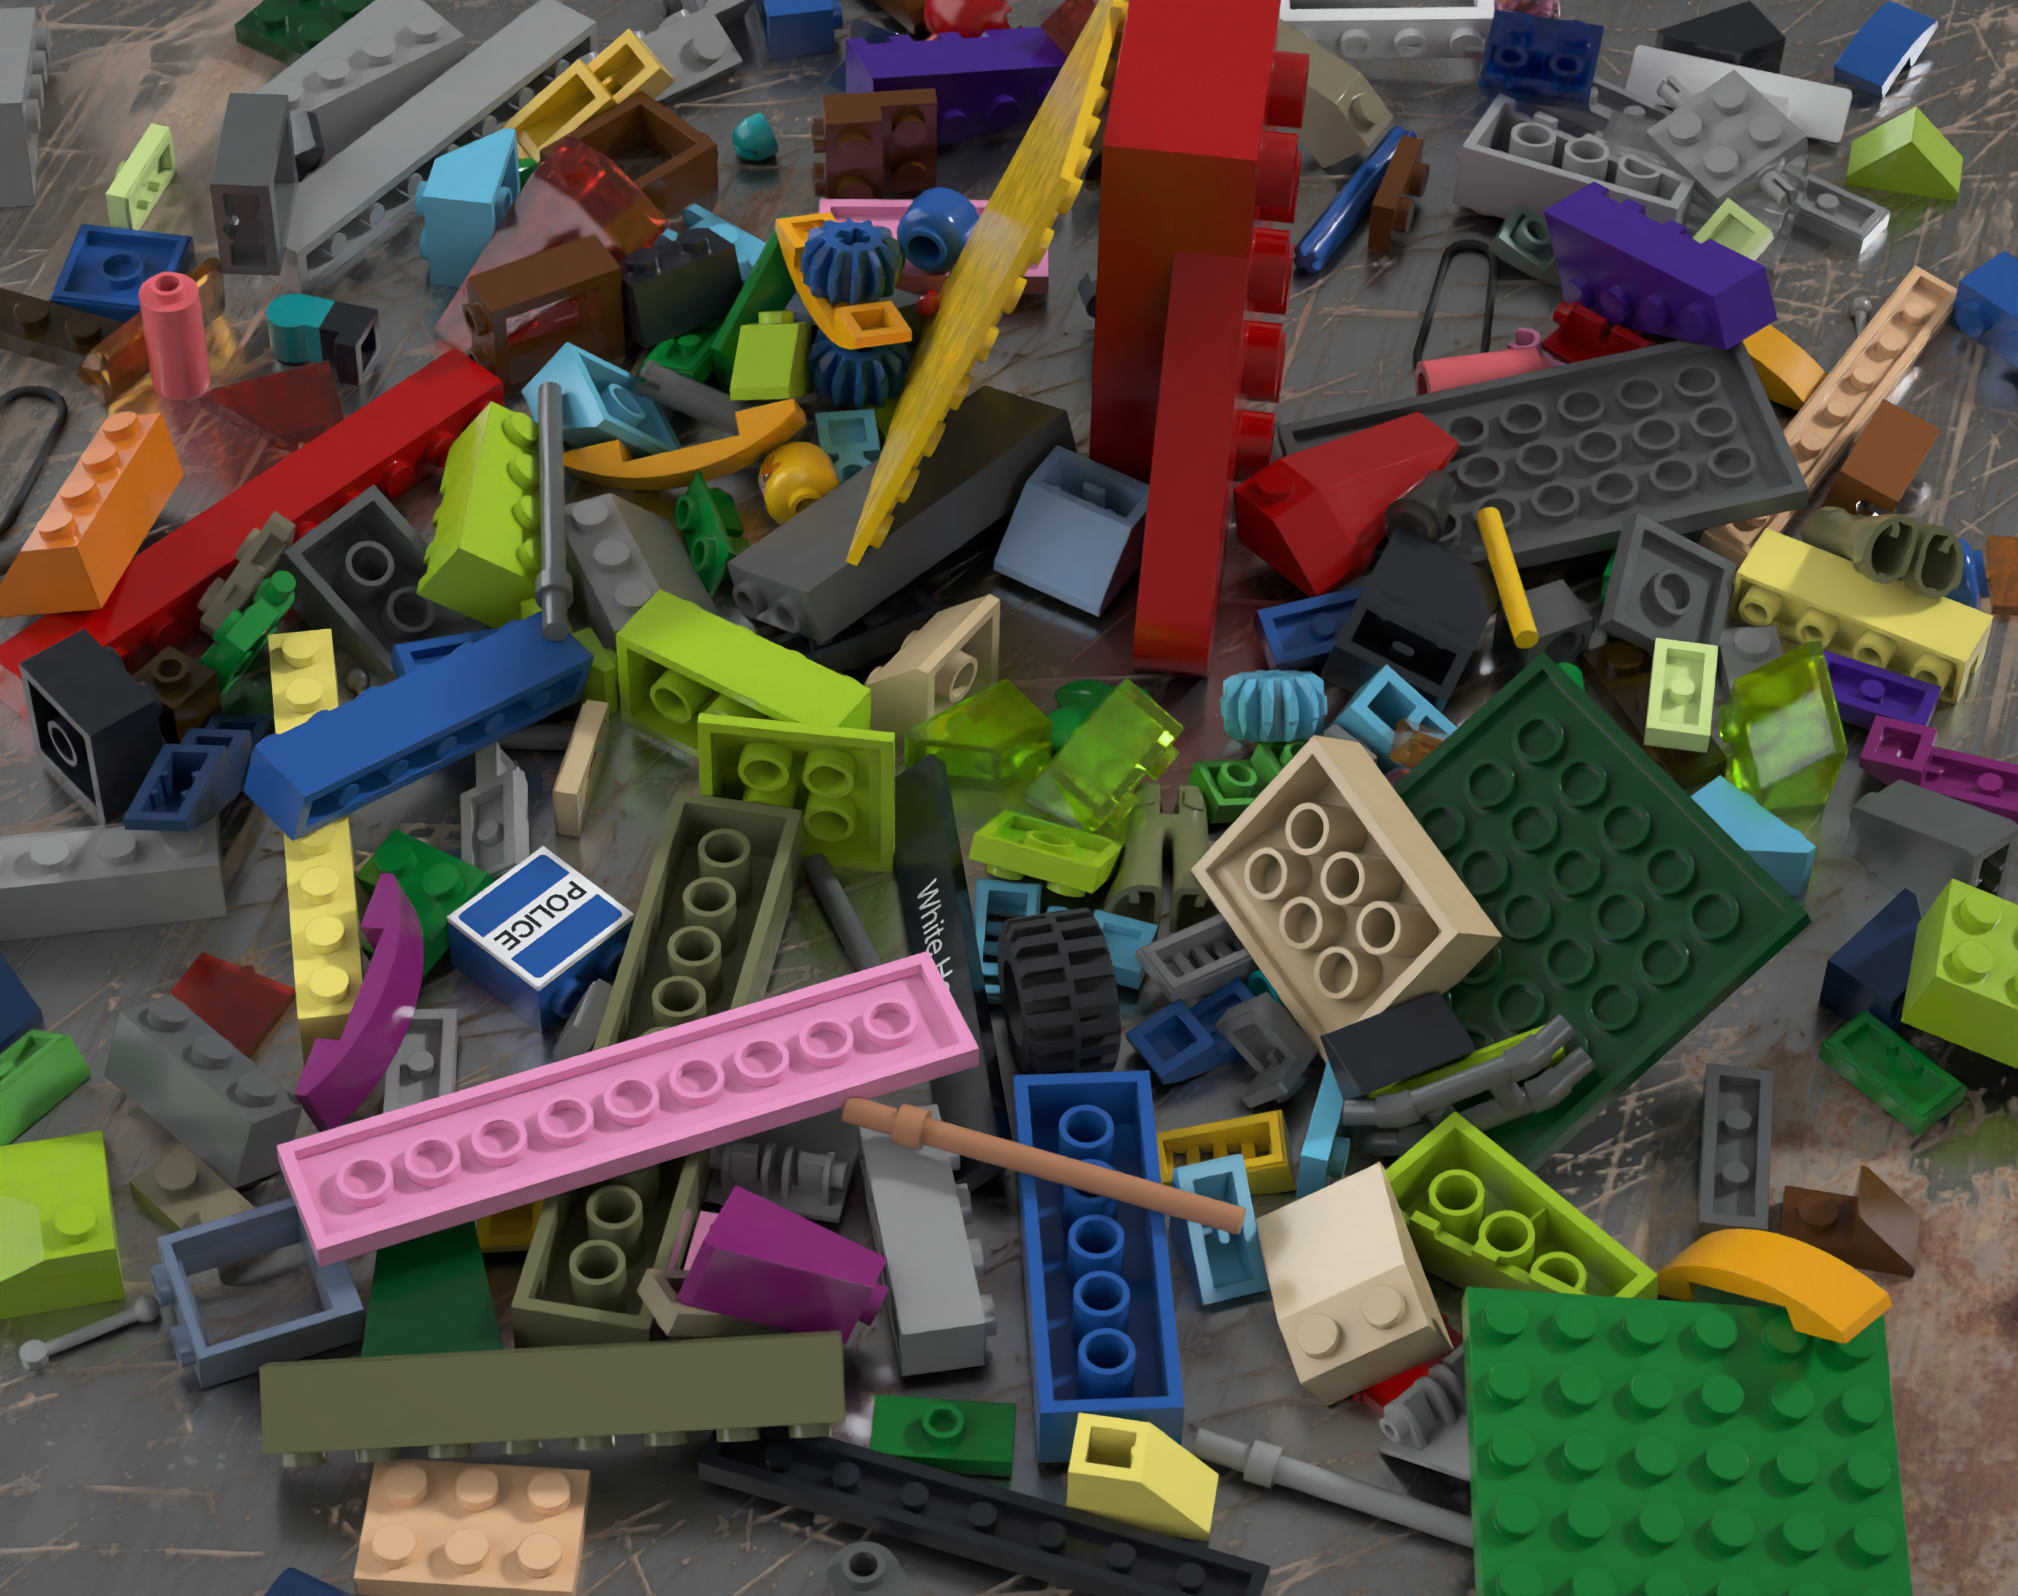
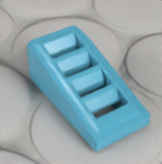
M977 878L973 921L983 975L999 977L998 963L982 962L983 955L997 956L998 942L984 941L985 935L1000 936L1003 922L986 921V916L1024 917L1039 914L1042 884ZM985 984L988 1004L1002 1005L1000 986Z

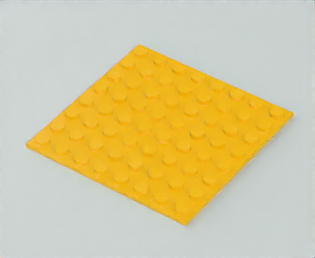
M1099 0L939 291L936 297L939 302L938 312L925 319L846 558V562L856 567L868 546L876 549L881 547L894 519V516L891 515L897 502L902 504L906 502L917 481L920 470L916 468L923 455L930 458L935 451L946 427L943 420L950 408L956 411L962 403L973 377L969 374L976 361L984 363L1000 330L996 326L1003 312L1009 315L1013 312L1025 288L1027 280L1024 279V276L1030 264L1039 265L1053 238L1055 231L1051 228L1058 214L1060 213L1064 216L1068 214L1080 191L1083 180L1079 178L1092 152L1088 147L1099 127L1101 120L1097 117L1108 96L1109 90L1106 87L1117 66L1118 61L1114 59L1121 47L1129 0Z

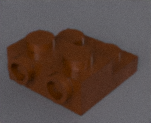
M935 88L821 95L822 119H812L811 122L814 154L822 153V162L812 163L815 197L825 196V199H883V193L925 191L937 187V98Z

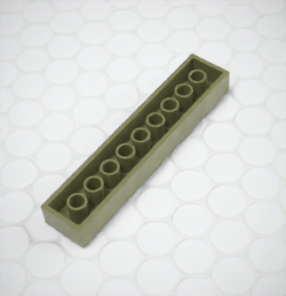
M675 791L593 1051L764 999L803 865L802 810ZM711 1148L545 1198L511 1304L515 1349L662 1341L665 1339L666 1333L657 1324L655 1317L637 1293V1289L647 1269H684L713 1172V1168L709 1167Z

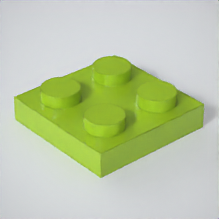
M1004 810L973 835L968 859L985 863V870L997 877L1020 880L1023 879L1024 875L1048 881L1047 888L1055 893L1071 897H1083L1086 892L1093 894L1120 869L1125 842Z

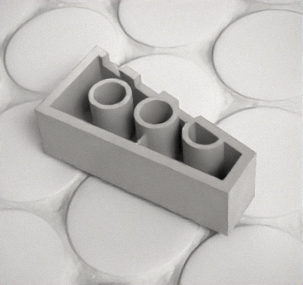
M375 0L253 94L288 95L290 117L304 111L316 114L325 147L322 158L324 160L347 148L368 132L372 126L380 123L406 103L410 97L418 94L443 75L447 69L467 56L465 35L423 0Z
M36 7L0 9V208L35 206L38 135L41 131L40 108H44L43 84H47L46 60H50L51 57L48 27H38Z
M1498 94L1461 146L1453 204L1470 208L1480 215L1497 216L1506 219L1519 203L1546 222L1543 212L1545 209L1590 183L1596 182L1608 188L1609 198L1618 203L1631 199L1645 206L1647 217L1661 224L1671 219L1687 227L1695 181L1633 153L1624 155L1621 158L1610 153L1605 140L1590 133L1585 134L1581 138L1571 136L1557 129L1559 119L1541 111L1534 114V118L1516 111V100L1504 94Z

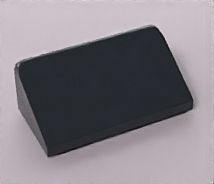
M1439 991L1320 1036L1343 1100L1368 1094L1476 1051L1471 1037Z

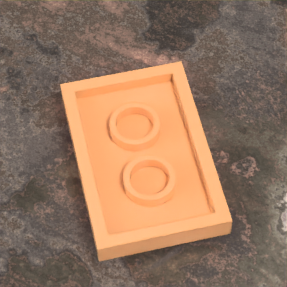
M405 1458L374 1462L353 1578L356 1594L374 1596H576L591 1492L590 1470Z

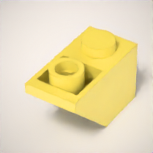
M1079 1413L1068 1470L1066 1506L1166 1536L1209 1542L1219 1474L1152 1423Z

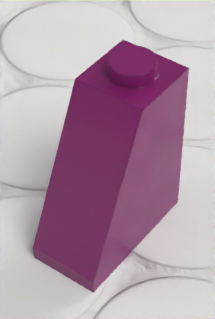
M735 1185L703 1240L676 1300L690 1307L797 1333L842 1330V1344H847L857 1321L871 1326L889 1288L876 1281L888 1258Z

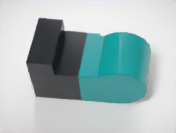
M293 293L274 299L267 307L266 317L272 354L284 362L299 363L311 361L313 364L334 368L337 371V380L339 382L360 386L382 349L378 309Z

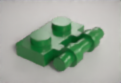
M280 570L275 572L272 577L263 580L254 594V604L247 607L243 614L235 609L224 620L212 637L215 642L199 660V663L216 672L220 700L246 672L252 660L269 643L268 635L275 634L279 621L287 614L294 602L296 580L291 573Z

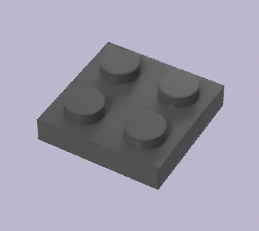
M1636 513L1623 520L1599 627L1651 654L1654 652L1656 638L1719 646L1736 564Z

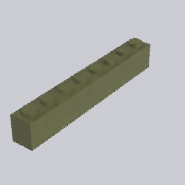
M842 1330L270 1362L259 1367L263 1455L283 1454V1466L286 1467L326 1464V1451L355 1450L356 1462L393 1461L399 1459V1447L427 1446L428 1458L465 1457L471 1455V1443L500 1442V1454H527L544 1451L543 1439L572 1438V1450H598L616 1447L615 1435L643 1433L645 1446H669L688 1443L687 1431L716 1429L717 1442H740L760 1439L759 1427L788 1425L790 1438L822 1437L832 1435L831 1423L845 1422L846 1420Z

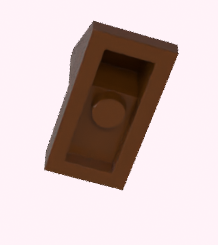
M1861 1165L1854 1196L1785 1185L1778 1234L1812 1245L1833 1255L1853 1268L1913 1278L1916 1268L1920 1215L1871 1169Z

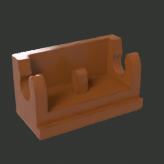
M1883 399L1840 469L1820 508L1834 506L1843 508L1847 513L1856 516L1858 514L1866 516L1878 515L1875 512L1866 510L1861 505L1860 501L1866 500L1873 503L1877 508L1893 513L1935 443L1941 429Z

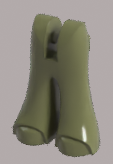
M1834 506L1822 507L1811 513L1801 526V538L1804 543L1853 561L1854 569L1871 581L1889 584L1900 578L1916 594L1936 599L1947 595L1952 590L1958 589L1961 583L1964 564L1962 546L1956 534L1946 527L1927 522L1918 524L1916 518L1902 514L1874 516L1858 514L1856 516L1847 513L1843 508Z
M1144 782L1138 785L1130 804L1122 862L1119 872L1108 891L1104 904L1105 912L1158 925L1159 931L1163 913L1162 857H1169L1173 863L1170 932L1176 933L1220 914L1216 905L1191 871L1192 867L1209 850L1206 805L1198 786L1179 785L1177 804L1175 803L1173 814L1163 813V806L1160 803V783Z

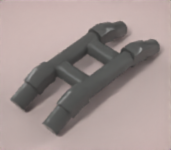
M1558 1014L1535 1035L1529 1034L1518 1045L1504 1050L1503 1055L1411 1092L1407 1089L1397 1094L1378 1095L1376 1098L1346 1099L1343 1105V1118L1347 1126L1377 1125L1379 1128H1398L1368 1130L1365 1136V1148L1369 1157L1399 1156L1400 1158L1455 1111L1451 1104L1490 1090L1494 1097L1493 1099L1458 1112L1478 1130L1483 1132L1535 1111L1538 1114L1553 1108L1573 1092L1572 1087L1590 1073L1596 1065L1588 1054L1578 1046L1554 1068L1550 1066L1537 1078L1525 1082L1523 1087L1520 1088L1518 1086V1081L1539 1072L1553 1060L1552 1055L1576 1035L1572 1026ZM1426 1115L1429 1121L1417 1126H1408L1422 1120L1421 1116Z

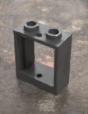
M230 93L210 180L222 274L280 276L298 189L288 95Z

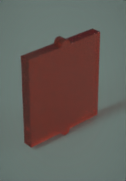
M204 952L200 953L170 992V994L187 1005L191 1011L223 1038L227 1039L248 1059L253 1056L296 998L295 988L255 973V968L252 965H246L242 968Z

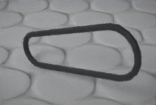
M1463 239L1452 243L1445 249L1413 351L1415 366L1419 361H1422L1423 347L1450 258L1455 251L1462 248H1476L1482 250L1490 257L1480 353L1489 352L1499 259L1488 251L1490 245L1475 239Z
M22 386L0 396V411L7 402L27 394H40L50 397L59 407L58 416L0 523V536L11 525L67 419L68 406L64 397L55 390L44 386Z

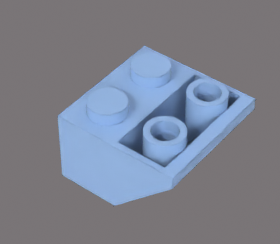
M1056 445L1025 483L994 560V570L1099 617L1141 565L1149 485Z

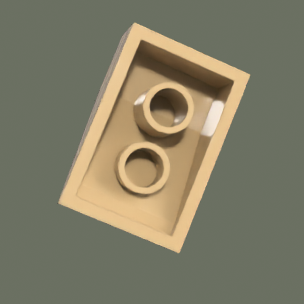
M1380 1162L1255 1219L1277 1321L1299 1382L1326 1406L1454 1349L1388 1176Z

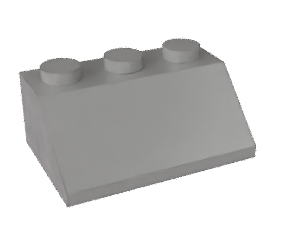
M611 493L565 505L566 571L573 579V596L588 626L592 628L604 649L612 647L617 654L616 634L659 589L685 601L694 602L702 609L720 617L700 577L693 569L691 561L669 520Z

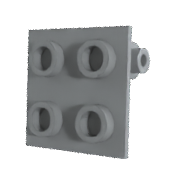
M836 1109L711 1147L709 1167L713 1168V1172L705 1196V1202L724 1205L735 1185L801 1217L839 1223L857 1158V1125L843 1122V1110Z
M1462 1342L1456 1350L1442 1360L1444 1365H1434L1429 1370L1428 1377L1421 1376L1414 1382V1385L1384 1407L1385 1416L1380 1419L1379 1425L1387 1438L1377 1448L1381 1453L1470 1481L1464 1349Z

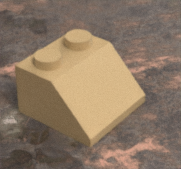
M989 594L937 612L920 630H914L906 637L900 651L884 667L879 666L871 672L864 685L871 689V730L895 733L896 745L921 758L936 752L998 687L999 598Z

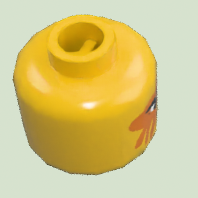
M793 441L780 445L766 456L760 465L758 476L759 487L768 514L780 526L840 485L832 459L821 447L810 442Z

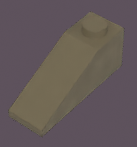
M1281 18L1279 19L1277 50L1310 54L1302 129L1293 128V130L1298 134L1323 169L1369 148L1394 116L1361 72Z

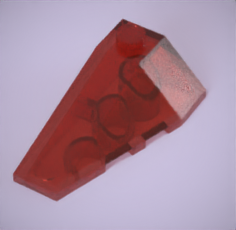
M568 135L531 174L467 277L594 233L618 263L625 260L626 255L634 250L650 248L670 224L663 213L610 158L573 136ZM465 278L433 329L436 337L455 347L465 355L467 348L472 347V336L465 323L462 309L463 304L469 302L467 278ZM577 295L506 319L508 343L536 327L538 316L564 300H567L570 305L578 300Z

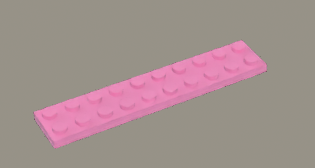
M929 951L279 1144L276 1145L280 1167L319 1267H323L836 1110L845 1106L848 1097H859L868 1100L979 1066V1047Z

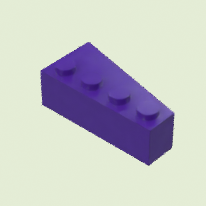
M1048 26L985 30L981 37L962 38L959 32L939 33L937 40L913 41L909 35L888 36L887 43L868 44L864 38L846 39V94L935 88L937 98V147H941L1034 120L1069 54Z
M1596 182L1590 183L1543 211L1563 285L1562 296L1564 301L1569 304L1574 301L1583 304V307L1608 319V324L1728 350L1777 320L1764 265L1711 239L1701 244L1695 241L1687 232V227L1671 219L1661 224L1647 217L1645 206L1631 199L1618 203L1609 198L1608 188Z

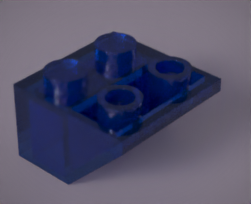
M1495 10L1478 78L1477 87L1480 96L1496 98L1501 93L1518 102L1590 113L1598 77L1605 26L1587 24L1579 20H1561L1535 16L1521 11Z

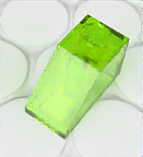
M1005 678L905 731V770L932 753L945 762L950 787L1002 792L1022 780H1030L1036 777L1043 769L1051 765L1052 721L1012 682Z

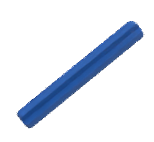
M1395 126L1389 130L1294 247L1296 256L1293 258V263L1298 269L1305 268L1309 273H1315L1323 267L1372 206L1401 136L1417 138L1412 130L1406 131L1401 126Z

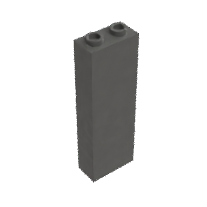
M986 385L982 386L965 398L956 411L949 409L943 420V423L946 424L943 435L932 456L929 458L923 455L916 468L920 470L917 481L904 504L897 502L891 513L894 516L892 525L879 549L868 546L857 567L846 562L879 461L878 458L727 562L734 585L733 598L743 615L790 633L799 632L807 639L810 637L824 643L1017 506L1026 481L1056 445L1077 453L1067 410Z

